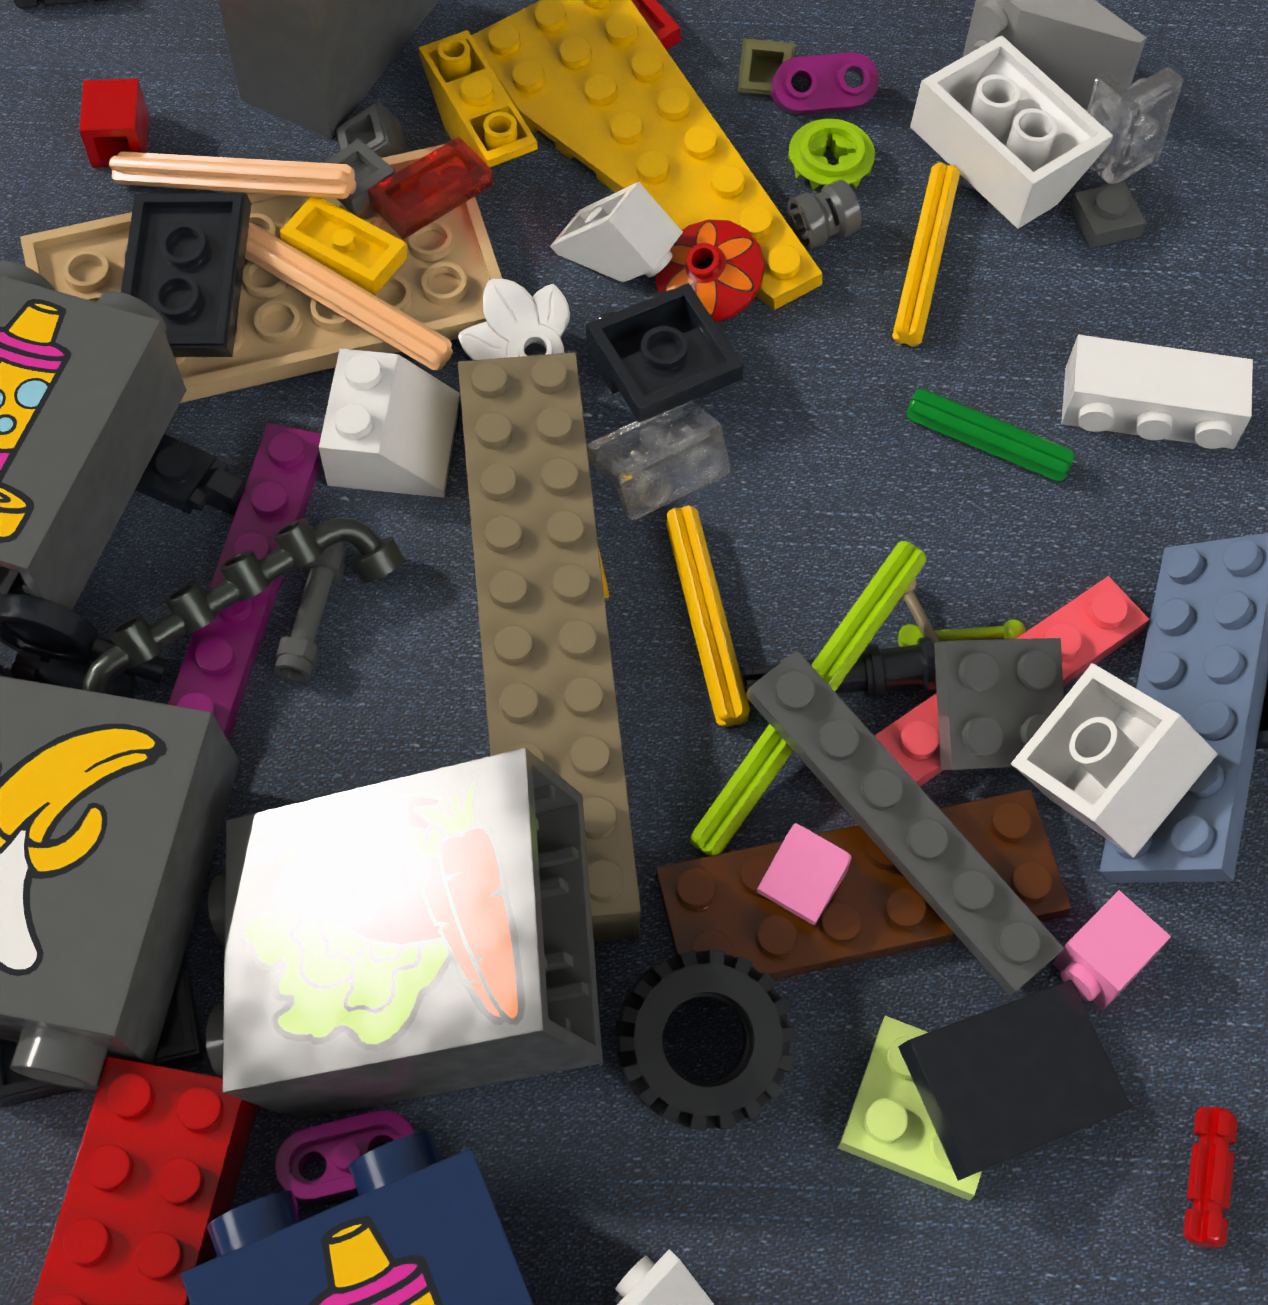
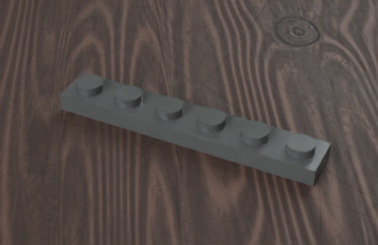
M798 650L748 688L746 694L748 700L1009 996L1019 990L1065 949Z

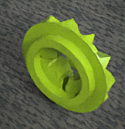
M839 119L815 120L798 129L790 141L788 163L794 166L796 179H808L813 191L821 185L825 186L838 180H844L851 188L856 189L861 179L871 174L875 159L874 145L862 129L850 122ZM826 146H830L835 159H838V164H828L827 158L823 157L824 153H826Z

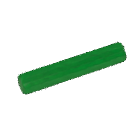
M924 388L917 389L908 405L906 416L909 420L1055 481H1063L1066 478L1074 461L1075 453L1070 448Z

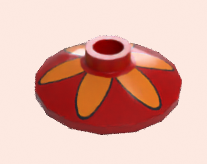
M708 219L688 225L682 230L683 233L669 250L673 254L671 261L655 275L658 292L670 291L689 283L715 323L732 319L751 304L762 286L765 264L761 247L747 229L732 221ZM707 258H714L709 267L705 269L696 268L701 261Z

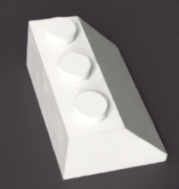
M1002 35L923 79L910 128L948 164L955 165L959 169L960 175L1017 229L1056 206L1108 147L1113 138V135Z

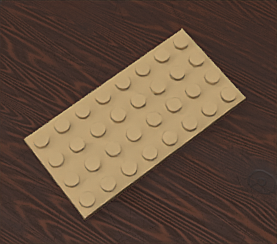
M457 142L383 157L382 159L395 169L397 185L355 214V216L405 241L407 244L408 258L375 296L449 340L458 339V334L466 328L486 322L483 312V295L486 284L491 279H502ZM227 191V192H222V193H243V192H228V191ZM247 193L252 203L250 222L281 239L279 231L310 197ZM322 198L353 214L336 198ZM132 212L20 236L26 267L43 276L56 291L97 302L105 292H121ZM245 258L233 357L174 358L187 390L180 402L183 403L336 367L340 348L392 354L402 351Z

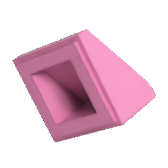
M795 823L786 835L757 888V893L815 926L845 877L852 857L843 849Z

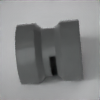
M838 180L825 185L821 192L816 195L803 193L792 197L787 203V216L790 227L807 251L824 246L829 237L835 235L838 238H845L858 233L861 229L862 217L858 200L850 185L844 180Z

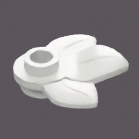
M491 279L487 282L483 295V312L486 322L466 328L458 334L463 350L472 360L527 356L524 351L532 343L543 345L546 349L545 355L564 353L561 336L570 322L569 305L565 296L554 284L543 287L532 297L524 287L514 281Z

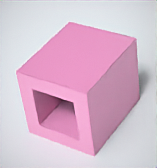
M1118 890L1066 943L1065 949L1058 955L1053 965L1061 972L1060 976L1063 982L1072 981L1080 999L1087 1002L1093 1001L1104 1010L1156 956L1171 936Z

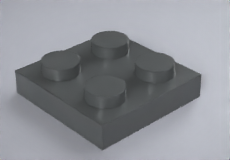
M1061 638L935 642L941 770L1013 767L1011 765L1012 761L1064 698Z

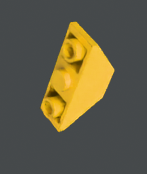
M468 30L418 47L419 56L445 130L452 142H457L467 167L490 168L538 150L537 140Z

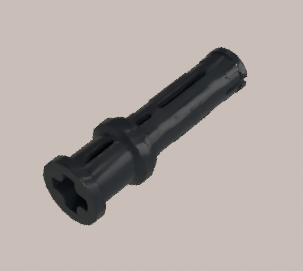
M929 637L918 638L916 645L881 649L876 643L868 644L835 693L844 694L864 691L866 697H871L874 700L882 699L885 692L922 688L925 693L936 692L935 652L931 639ZM811 659V660H807V661L809 662L810 665H812V663L814 662L815 659ZM778 664L744 666L745 692ZM748 700L749 706H754V705Z

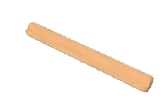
M120 152L117 156L111 157L109 161V167L112 169V179L120 185L346 199L349 194L355 193L357 186L354 180L355 171L347 164Z
M249 221L246 259L432 370H441L446 362L450 360L453 350L451 348L452 343L448 338Z

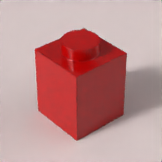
M139 79L83 80L79 132L91 167H109L111 157L117 156L120 152L147 153L149 113Z

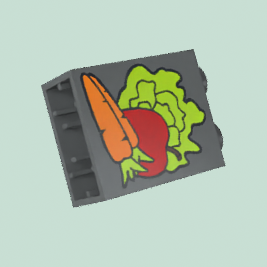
M527 748L226 820V872L219 873L214 877L208 894L210 921L218 940L225 947L224 1002L217 1004L212 1009L206 1025L207 1053L214 1072L218 1077L223 1078V1093L291 1118L302 1120L603 1063L583 795Z

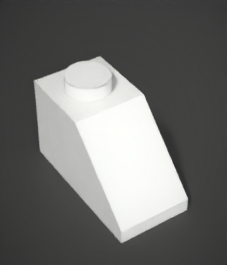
M637 182L580 209L550 247L559 256L620 282H626L643 274L650 278L659 273L671 261L673 254L669 250L683 231L641 183Z

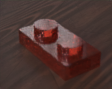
M458 136L368 190L370 205L404 240L493 186L492 170Z

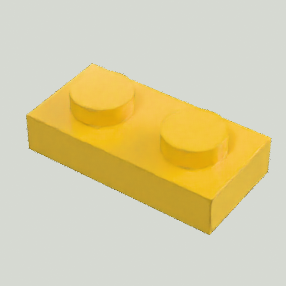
M310 197L279 231L282 241L374 295L380 291L408 258L405 241L320 197Z

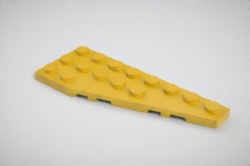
M540 0L471 35L529 129L534 133L539 130L554 141L556 149L569 159L575 157L596 172V178L616 193L640 182L681 230L688 225L708 219L732 221L747 229L759 243L765 264L762 286L755 297L767 306L776 310L822 285V272L631 0Z

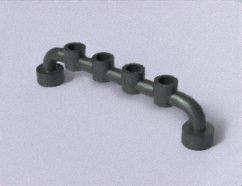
M336 517L322 522L312 529L306 518L296 520L284 526L273 535L279 548L260 560L257 559L253 550H247L223 563L219 569L226 580L210 590L204 592L199 583L194 582L169 595L165 599V603L171 613L149 625L143 615H138L115 627L109 633V636L116 646L104 652L91 664L83 680V690L109 694V685L117 674L129 667H136L150 660L167 644L184 634H190L208 625L220 612L239 601H245L268 588L273 580L292 569L309 564L320 557L325 549L340 541L349 542L358 549V552L351 557L350 562L363 583L377 580L398 568L405 558L393 537L379 539L367 524L355 518Z

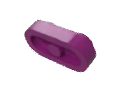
M849 52L794 57L782 63L774 74L771 82V94L775 104L782 111L791 115L852 111L866 105L874 96L878 88L879 76L874 63L860 53ZM847 71L856 72L861 78L860 87L852 88L848 86L844 80V73ZM797 75L805 77L809 83L808 91H796L791 84L792 77Z
M379 1110L298 1130L282 1143L277 1152L275 1160L277 1179L285 1191H293L297 1202L307 1205H317L358 1195L348 1168L349 1164L372 1151L379 1142H392L414 1134L413 1128L401 1115L392 1111ZM313 1158L325 1160L327 1163L326 1171L319 1179L307 1180L303 1178L302 1170L309 1160Z

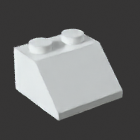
M340 348L319 444L327 486L444 498L461 404L460 393L399 354Z

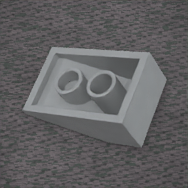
M976 0L963 57L1002 35L1088 113L1114 120L1122 112L1147 37L1096 0Z

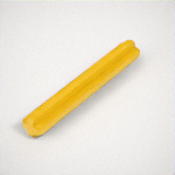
M939 162L931 168L892 334L894 341L898 344H907L915 347L923 339L960 177V171L955 165L947 166Z
M690 505L682 508H673L667 513L666 526L716 723L721 727L741 725L748 721L750 707L699 513L695 507Z

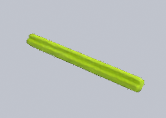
M902 540L897 543L811 666L834 691L837 690L923 568L927 556L910 542ZM770 724L690 836V843L706 856L722 853L793 752L792 748Z

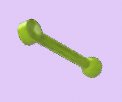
M1012 619L1008 620L1003 626L934 631L941 642L995 638L1016 639L1026 632V628L1021 621ZM908 624L900 629L898 644L899 646L916 645L918 638L924 636L918 626Z

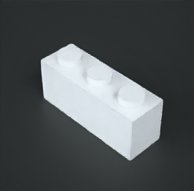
M1078 335L1065 368L1061 424L1081 427L1092 432L1111 431L1139 435L1148 440L1167 439L1194 443L1209 449L1221 447L1234 449L1252 416L1253 359Z

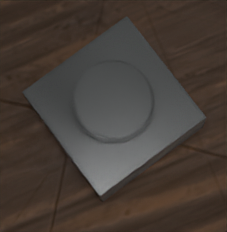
M359 138L324 162L347 164L354 169V180L357 183L355 193L349 194L346 199H337L354 215L397 185L395 169Z
M1125 181L1076 192L1070 204V209L1090 248L1141 237L1146 224Z

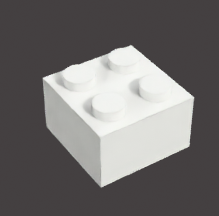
M1092 663L1012 761L1011 765L1051 801L1134 858L1218 753L1180 714Z

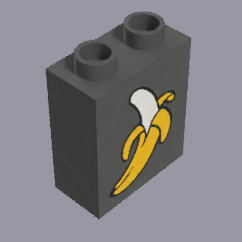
M0 676V1039L18 1042L10 1069L14 1072L59 1086L94 1090L97 1087L104 1060L107 1057L153 1064L240 764L239 758L212 712Z

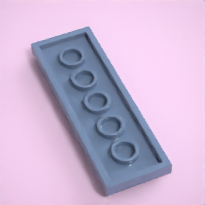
M1268 533L1164 548L1136 689L1180 714L1218 754L1134 858L1109 840H1105L1099 872L1111 883L1217 882L1234 880L1268 678Z

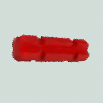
M1200 1107L1195 1113L1193 1135L1199 1137V1143L1192 1145L1187 1200L1193 1202V1207L1185 1211L1183 1235L1191 1244L1210 1249L1222 1248L1227 1241L1229 1219L1223 1218L1222 1212L1230 1209L1235 1153L1229 1152V1146L1236 1143L1238 1125L1236 1116L1230 1110L1220 1107Z

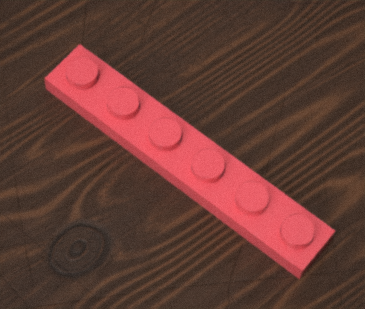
M1107 576L1016 639L1061 638L1064 687L1084 673L1092 663L1097 664L1144 631L1150 619ZM936 693L874 735L919 786H922L943 771L940 764Z

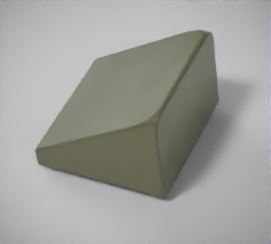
M743 38L737 93L772 97L771 82L773 76L782 63L790 58H794L796 43Z

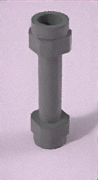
M342 542L328 547L320 557L304 566L308 578L290 637L281 638L276 653L277 660L274 672L283 679L305 683L310 681L312 672L316 669L320 655L318 646L315 644L317 632L331 584L342 579L346 565L347 547Z

